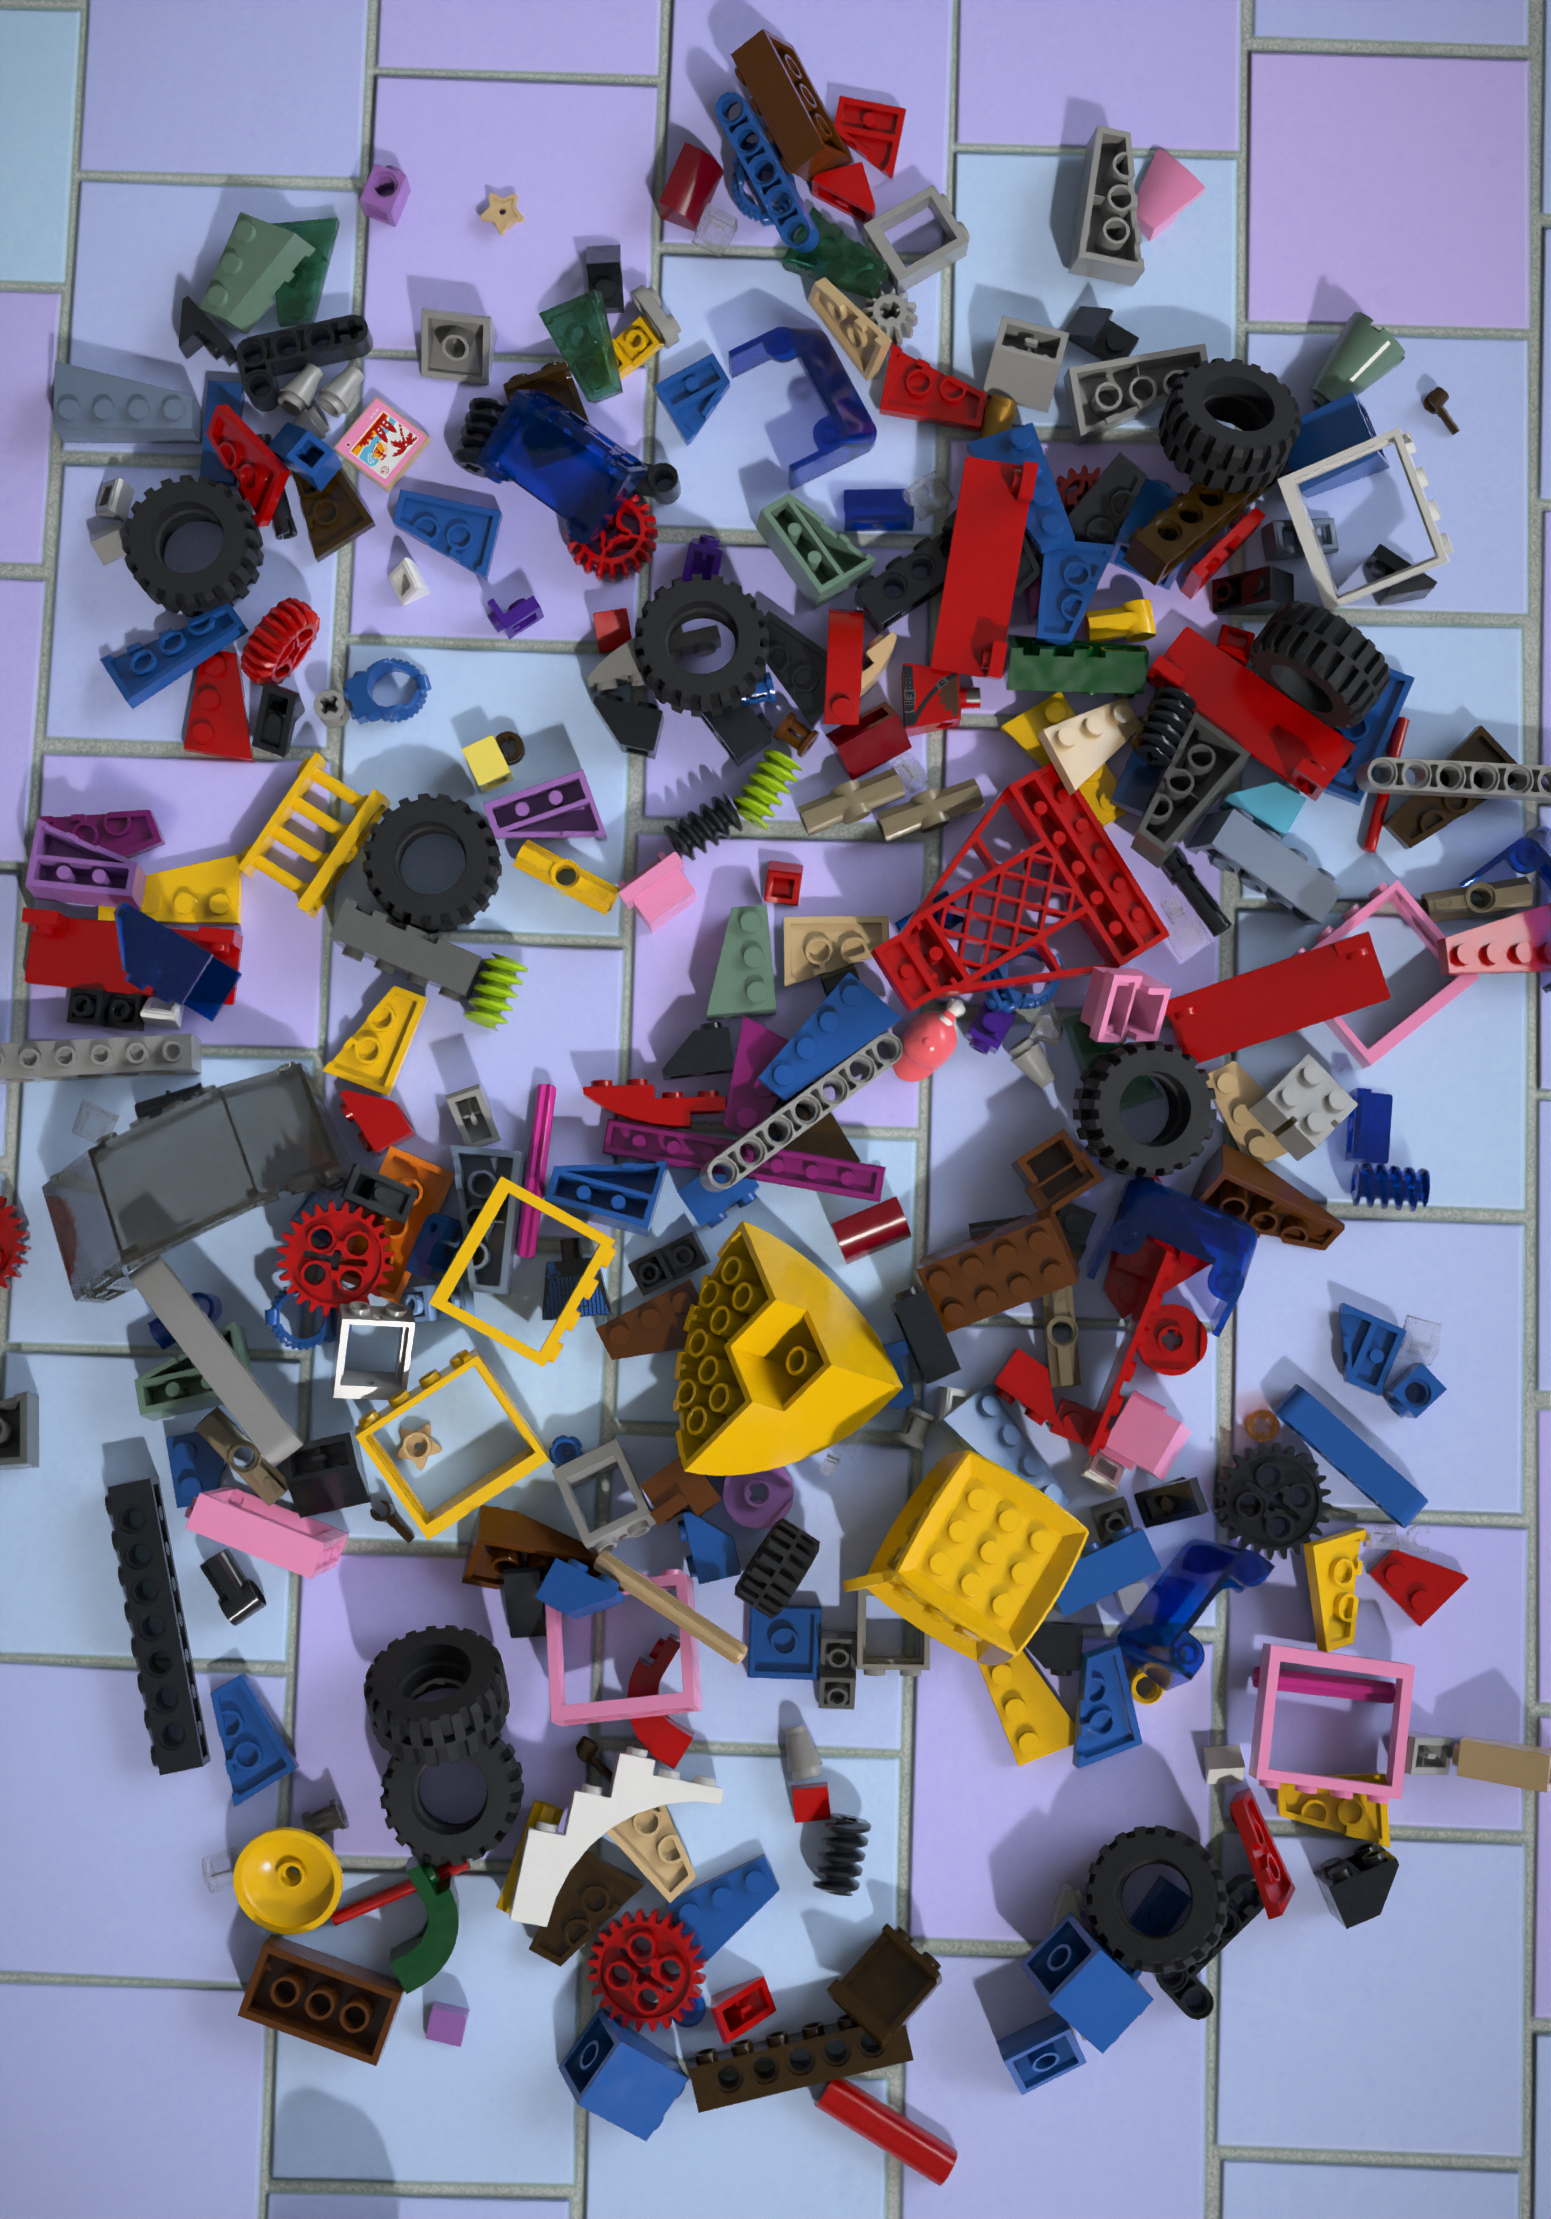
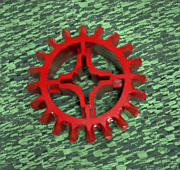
M611 487L607 490V496H601V492L596 489L594 491L595 499L591 501L589 497L583 496L582 503L584 508L574 505L572 511L576 517L567 518V526L571 528L565 531V538L570 541L567 545L568 552L575 554L573 561L576 565L584 563L583 571L585 574L588 575L596 569L595 575L599 581L604 577L605 573H609L610 581L614 582L616 581V573L622 572L623 578L628 580V569L632 568L640 574L642 568L639 561L649 564L651 556L648 552H655L657 549V544L653 541L659 537L658 529L653 528L656 524V518L653 515H648L650 512L648 504L639 506L640 497L637 494L628 500V492L625 489L620 491L619 496H615L614 489ZM610 512L609 516L605 519H594L603 513ZM624 514L636 522L640 529V535L632 534L631 529L623 526ZM616 526L618 536L614 535L613 539H609L607 545L606 532L610 535L609 531L614 530ZM584 534L591 535L593 540L601 543L600 556L586 546ZM618 550H630L622 556L613 558Z
M289 597L284 601L278 602L276 607H272L269 613L262 617L261 622L255 626L252 635L248 637L249 641L243 647L244 653L241 655L240 668L257 685L263 686L266 681L276 685L283 683L284 679L290 677L291 673L305 658L308 651L312 649L311 645L317 639L316 634L320 628L318 614L304 601L301 602L296 598Z

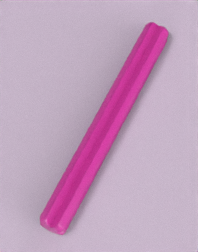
M538 1084L524 1185L525 1190L543 1199L557 1090L551 1084ZM523 1201L516 1254L519 1257L534 1258L536 1255L541 1211Z

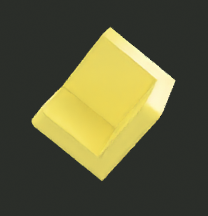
M490 735L461 749L482 794L514 780L494 736Z

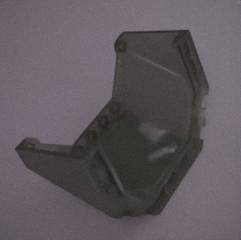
M292 1061L278 1067L274 1071L229 1083L216 1088V1085L204 1087L195 1093L197 1098L189 1102L183 1103L182 1100L173 1102L162 1109L164 1114L150 1119L149 1116L140 1118L130 1123V1130L120 1135L113 1132L96 1140L97 1146L87 1150L61 1172L50 1177V1181L42 1186V1190L75 1301L106 1303L135 1289L136 1287L130 1281L128 1275H125L122 1271L125 1267L128 1272L135 1270L146 1261L255 1208L276 1202L280 1199L278 1195L280 1192L286 1190V1192H291L293 1196L313 1189L330 1195L344 1188L353 1163L305 1065L302 1063L295 1064Z

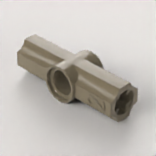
M892 768L860 782L857 779L843 783L831 790L830 794L798 806L797 810L808 836H811L840 823L846 825L857 822L869 816L872 810L904 798L905 792L898 773Z
M975 778L942 790L934 788L921 792L910 798L909 802L876 813V818L882 837L888 843L918 831L926 833L949 824L951 819L984 808L985 805L979 785Z
M1527 876L1489 883L1477 882L1466 887L1424 893L1421 895L1420 907L1434 923L1463 918L1476 919L1486 914L1531 907L1533 905V890ZM1471 893H1476L1482 898V908H1477L1471 903Z
M1072 1285L1042 1296L1043 1338L1046 1342L1051 1388L1081 1385L1077 1344L1079 1330L1075 1322ZM1061 1323L1069 1329L1070 1334L1066 1342H1058L1053 1338L1051 1332L1054 1324Z
M218 1406L194 1427L268 1506L286 1493L288 1487L285 1476L276 1467L274 1468L268 1463L253 1442ZM240 1447H249L253 1451L251 1462L244 1466L235 1464L233 1456L236 1450Z

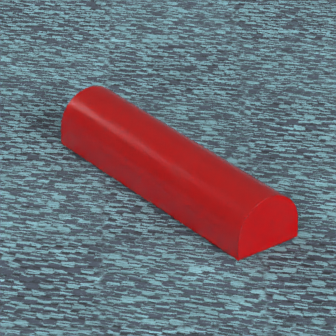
M844 2077L827 2081L814 2101L815 2107L938 2186H941L946 2181L955 2165L958 2156L955 2148Z

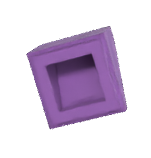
M434 2001L425 2039L461 2047L470 2009Z

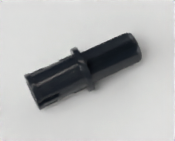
M198 1083L197 1085L174 1092L166 1090L164 1095L136 1103L134 1107L139 1122L145 1123L171 1114L177 1117L178 1112L207 1105L206 1095L191 1098L192 1095L205 1091L203 1085Z

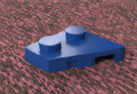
M711 353L654 385V392L686 446L693 442L730 388V380L714 353Z
M1340 1303L1339 1321L1344 1382L1373 1395L1380 1396L1407 1330L1348 1304Z
M198 1432L166 1437L177 1508L190 1506L193 1497L198 1498L199 1493L220 1488L221 1475L225 1471L227 1462Z

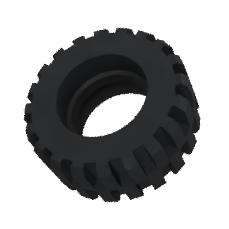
M1215 358L1210 363L1205 360L1195 364L1194 367L1186 369L1181 373L1180 378L1175 381L1159 422L1160 431L1158 435L1161 446L1164 447L1163 451L1169 461H1174V467L1181 474L1185 472L1189 475L1190 481L1196 484L1199 482L1208 485L1207 489L1217 491L1219 488L1225 489L1226 493H1237L1239 490H1243L1245 493L1268 485L1282 472L1300 433L1301 415L1295 397H1290V389L1285 383L1280 384L1277 376L1269 372L1267 374L1260 370L1261 366L1253 363L1251 366L1243 364V360L1239 359L1225 361L1224 358ZM1217 420L1230 423L1242 431L1229 428Z
M181 475L179 477L180 482L173 483L171 478L160 481L162 487L156 491L150 487L143 493L146 499L142 503L135 501L130 509L134 514L133 519L126 518L123 527L128 536L122 538V549L127 554L124 559L128 569L133 574V578L156 604H162L167 611L174 614L182 611L186 617L198 616V611L205 613L228 602L234 607L235 605L232 601L239 596L241 599H244L250 593L246 587L248 583L256 584L260 576L256 566L263 565L264 554L260 550L263 546L262 536L244 502L238 495H234L226 485L222 483L215 485L211 478L200 476L198 482H195L191 475ZM195 521L211 522L221 528L224 534L223 545L219 555L209 566L193 573L175 572L166 566L164 562L165 547L171 535L178 528Z
M702 573L691 574L692 581L683 582L682 577L671 580V588L666 590L664 586H661L654 592L655 599L645 602L641 609L642 617L637 618L635 625L634 650L638 670L641 672L643 682L648 690L652 689L655 698L660 703L665 704L668 702L671 704V709L680 714L685 709L691 711L692 717H702V712L711 711L713 717L721 715L722 709L728 706L731 710H734L741 706L742 698H750L755 693L756 684L762 682L766 673V663H768L769 632L766 628V618L763 611L757 609L756 600L750 593L746 595L742 593V586L734 581L726 585L723 583L722 576L712 574L711 581L702 580ZM700 618L715 620L732 632L735 639V652L732 659L724 667L711 673L696 674L683 670L673 662L669 653L670 637L678 627L690 620Z
M1293 601L1281 605L1250 646L1249 659L1253 670L1260 675V678L1319 720L1336 729H1348L1360 724L1387 688L1390 680V669L1388 664L1385 663V657L1376 650V645L1370 639H1366L1358 628L1349 625L1341 616H1335L1330 613V610L1323 607H1315L1313 603Z
M428 793L418 794V800L410 802L408 797L398 801L400 807L394 811L388 807L381 814L384 820L380 824L374 822L369 831L372 838L370 841H365L363 852L366 854V860L362 862L363 872L367 876L368 881L366 883L376 901L397 922L400 921L417 929H424L426 933H438L439 929H446L447 932L458 930L457 925L463 922L469 925L475 921L474 915L480 910L485 912L490 906L488 900L491 895L496 896L499 888L497 880L502 875V865L499 859L501 854L498 844L482 816L477 811L471 810L467 803L459 799L456 802L452 801L449 795L438 794L437 798H431ZM429 834L449 835L461 845L465 854L466 864L461 877L451 888L438 894L425 895L415 892L405 883L400 870L405 851L414 841Z
M1140 1041L1115 1045L1107 1049V1054H1099L1091 1061L1094 1067L1092 1069H1085L1079 1078L1085 1082L1083 1088L1075 1089L1073 1099L1079 1100V1109H1072L1073 1120H1080L1081 1127L1076 1129L1079 1140H1087L1089 1143L1086 1145L1085 1150L1090 1156L1099 1157V1164L1107 1169H1114L1117 1173L1140 1177L1171 1175L1174 1169L1182 1170L1191 1164L1189 1157H1199L1205 1149L1201 1142L1203 1139L1210 1140L1214 1129L1209 1128L1210 1119H1216L1217 1109H1211V1100L1216 1099L1214 1088H1207L1205 1083L1210 1077L1205 1069H1196L1195 1066L1198 1064V1060L1191 1054H1182V1048L1173 1044L1165 1045L1161 1041ZM1142 1075L1151 1076L1159 1082L1167 1095L1169 1103V1115L1164 1129L1155 1139L1146 1143L1137 1142L1129 1136L1122 1125L1119 1113L1123 1091L1134 1078Z
M434 1625L426 1627V1630L416 1632V1630L408 1632L405 1638L401 1640L396 1638L387 1646L388 1650H381L375 1657L374 1664L370 1665L366 1673L364 1697L373 1734L376 1736L379 1745L387 1750L390 1755L399 1760L405 1757L406 1762L419 1765L420 1762H426L428 1766H439V1762L449 1761V1764L459 1762V1757L464 1755L471 1757L479 1752L481 1745L487 1746L496 1737L495 1732H500L509 1713V1691L501 1654L492 1645L490 1640L481 1634L477 1636V1632L465 1627L463 1630H458V1627L455 1625H445V1628H437ZM442 1688L459 1689L455 1693L439 1700H416L433 1690Z
M495 1732L496 1737L487 1746L481 1745L478 1753L471 1757L468 1755L460 1757L478 1768L487 1786L486 1800L482 1810L473 1819L465 1823L453 1824L441 1821L434 1817L424 1806L419 1793V1784L422 1774L428 1767L426 1762L414 1765L406 1762L405 1757L399 1760L391 1756L387 1763V1771L383 1775L381 1787L384 1788L383 1795L380 1797L381 1809H386L387 1817L384 1820L388 1829L394 1828L398 1834L395 1840L402 1847L405 1843L413 1849L411 1852L413 1856L419 1859L423 1855L430 1857L431 1863L442 1865L444 1861H451L452 1866L461 1865L467 1859L472 1858L475 1861L484 1857L485 1853L490 1849L494 1850L510 1831L519 1814L521 1799L524 1795V1783L521 1780L523 1770L521 1763L516 1762L514 1757L516 1751L510 1743L507 1745L504 1743L500 1732Z
M1165 1826L1135 1827L1131 1832L1125 1833L1123 1831L1114 1837L1115 1840L1111 1844H1105L1100 1849V1856L1096 1862L1091 1863L1088 1870L1090 1873L1089 1881L1085 1883L1084 1894L1087 1897V1905L1084 1906L1086 1916L1090 1919L1092 1924L1091 1930L1095 1937L1100 1940L1104 1946L1103 1948L1111 1956H1114L1121 1963L1144 1972L1169 1974L1170 1972H1181L1189 1969V1966L1196 1962L1200 1963L1208 1956L1207 1953L1213 1947H1216L1220 1941L1223 1927L1226 1928L1228 1919L1227 1905H1229V1896L1226 1891L1224 1876L1216 1861L1204 1847L1187 1834L1178 1830L1168 1829ZM1149 1864H1163L1177 1870L1186 1880L1191 1893V1909L1186 1921L1179 1929L1164 1936H1152L1142 1933L1130 1923L1123 1909L1122 1894L1126 1881L1134 1871Z

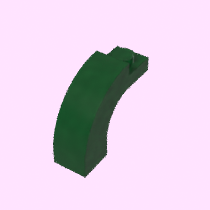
M415 1856L410 1857L407 1860L406 1873L426 1907L428 1918L422 1929L415 1936L391 1949L389 1964L406 1994L426 1984L437 1975L452 1954L458 1935L459 1898L455 1883L451 1876L440 1881V1875L436 1866L431 1863V1860L426 1862L423 1856L421 1859Z

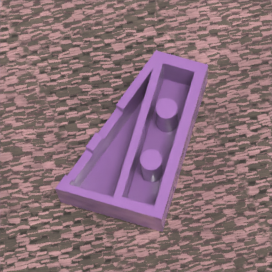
M583 769L483 804L494 837L497 840L607 838Z
M37 818L25 886L35 899L141 910L147 877L137 862L101 846H94L79 839L74 834L65 833Z

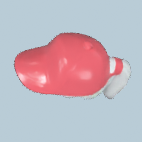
M952 998L947 1002L946 1009L918 1014L908 1023L900 1036V1041L903 1045L902 1056L893 1064L894 1072L900 1079L909 1082L923 1080L951 1057L958 1041L956 1017L964 1015L966 1010L963 999Z

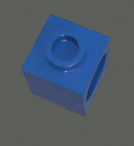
M1412 1363L1383 1392L1389 1398L1386 1403L1394 1413L1401 1418L1405 1415L1407 1418L1416 1419L1447 1388L1423 1363ZM1410 1383H1414L1419 1389V1397L1413 1403L1409 1402L1405 1396L1406 1387Z

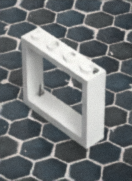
M1400 427L1277 479L1324 607L1330 611L1449 563L1448 554L1454 552L1447 532L1440 534L1436 524L1437 520L1442 519L1435 499L1428 501L1424 487L1429 486V482L1423 466L1415 467L1411 454L1417 452L1410 432L1403 434ZM1394 444L1435 556L1339 595L1301 494L1299 484Z

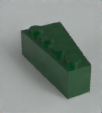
M1007 634L1008 645L1003 671L1006 690L1079 692L1085 695L1114 693V696L1121 698H1134L1135 694H1144L1149 651L1145 645L1073 640L1071 646L1035 643L1036 637Z

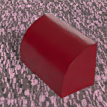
M684 143L658 202L661 219L698 233L723 175L722 167L711 155L696 146Z
M886 701L859 716V725H842L825 734L837 760L851 780L857 779L912 748L898 713Z
M897 1196L830 1225L846 1265L911 1238V1232Z

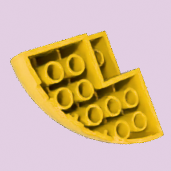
M744 1221L736 1227L718 1251L717 1256L720 1260L711 1276L704 1275L700 1283L703 1286L700 1290L698 1305L691 1304L683 1331L688 1332L684 1352H678L674 1379L679 1380L680 1383L676 1392V1399L673 1400V1411L679 1412L680 1430L676 1431L675 1435L684 1471L702 1475L733 1476L767 1471L795 1463L833 1446L854 1433L903 1389L884 1346L865 1317L844 1292L816 1265L794 1248L772 1234Z

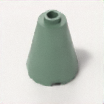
M1354 312L1348 319L1311 387V392L1314 395L1311 400L1318 408L1352 391L1358 396L1405 359V356H1403L1405 351L1399 342L1384 327L1378 330L1370 326L1374 320L1361 312Z

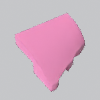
M1160 148L1155 152L1137 194L1138 228H1141L1142 234L1149 241L1153 240L1176 220L1177 215L1200 197L1205 190V186L1186 167Z

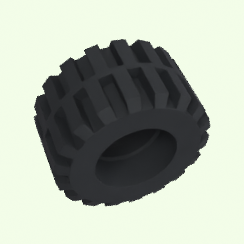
M780 1519L770 1529L735 1586L734 1595L770 1619L776 1617L784 1609L819 1552L820 1541L786 1519Z

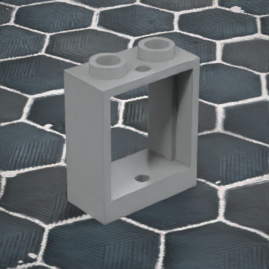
M934 185L863 225L862 241L890 286L895 288L896 295L917 285L967 254L970 240L969 233L961 221L957 223L951 213L952 207L948 198L943 193L939 194ZM930 207L951 242L910 266L905 267L884 232Z
M362 1301L339 1304L330 1381L333 1398L389 1400L399 1391L407 1390L415 1329L412 1308L399 1303H389L386 1306H371ZM349 1324L400 1327L395 1372L344 1370Z
M617 1439L552 1470L582 1542L592 1555L600 1554L602 1551L610 1552L617 1547L618 1542L628 1537H640L650 1530V1526L657 1524L650 1515L652 1510L640 1487L626 1452ZM620 1467L638 1509L590 1532L573 1489Z
M868 1589L857 1590V1669H864V1675L884 1676L885 1670H900L901 1676L910 1677L921 1676V1670H930V1636L920 1629L919 1657L866 1656V1596L875 1595Z

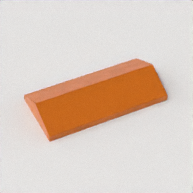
M390 1146L378 1173L419 1191L405 1224L398 1223L368 1209H363L361 1216L364 1218L373 1212L375 1218L371 1225L375 1226L383 1223L385 1228L379 1236H390L392 1239L390 1243L383 1247L395 1252L394 1256L385 1259V1262L393 1265L394 1270L383 1271L382 1275L389 1280V1284L378 1283L376 1287L381 1293L380 1297L394 1303H399L412 1274L405 1271L418 1233L421 1231L425 1219L430 1214L439 1213L455 1173ZM362 1235L351 1236L347 1242V1249L353 1253L362 1251L366 1246V1238ZM342 1256L339 1261L359 1266L367 1265V1261L362 1259H347ZM348 1270L341 1275L340 1280L356 1286L360 1280V1274L357 1271Z

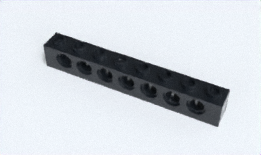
M159 1477L108 1487L109 1494L105 1496V1506L108 1515L113 1516L115 1530L111 1533L113 1548L116 1552L119 1551L121 1566L118 1567V1578L120 1585L126 1587L128 1601L124 1604V1611L128 1623L133 1625L135 1637L131 1638V1650L134 1658H139L141 1673H138L137 1676L138 1688L141 1695L145 1694L148 1708L144 1710L145 1726L148 1731L152 1730L154 1745L150 1749L151 1760L154 1767L159 1768L160 1775L203 1767L211 1759ZM134 1508L140 1510L143 1514V1523L139 1528L134 1527L129 1521V1514ZM139 1544L147 1546L150 1551V1558L147 1563L140 1562L136 1557L135 1552ZM145 1580L152 1581L156 1586L157 1591L153 1599L147 1598L142 1592V1585ZM152 1615L159 1617L163 1623V1630L160 1634H155L149 1629L148 1622ZM158 1651L164 1652L169 1657L170 1664L167 1670L158 1668L155 1663V1656ZM164 1688H170L175 1692L176 1703L174 1706H169L163 1702L161 1694ZM170 1724H176L182 1729L183 1738L180 1742H176L169 1737L168 1727Z

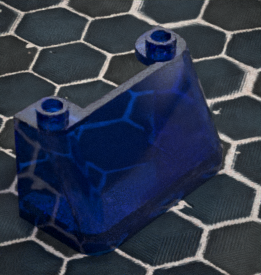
M537 389L516 390L475 462L485 469L483 474L493 482L501 484L503 481L515 482L566 520L564 525L568 529L567 535L582 545L593 543L641 482L648 470V467L630 452L558 400Z
M1205 1539L1189 1541L1179 1550L1139 1603L1134 1613L1129 1616L1120 1628L1116 1643L1120 1646L1122 1655L1165 1691L1191 1681L1202 1666L1205 1658L1202 1644L1189 1633L1191 1628L1219 1592L1224 1589H1233L1239 1594L1246 1587L1259 1586L1266 1580L1275 1566L1264 1556L1253 1550Z

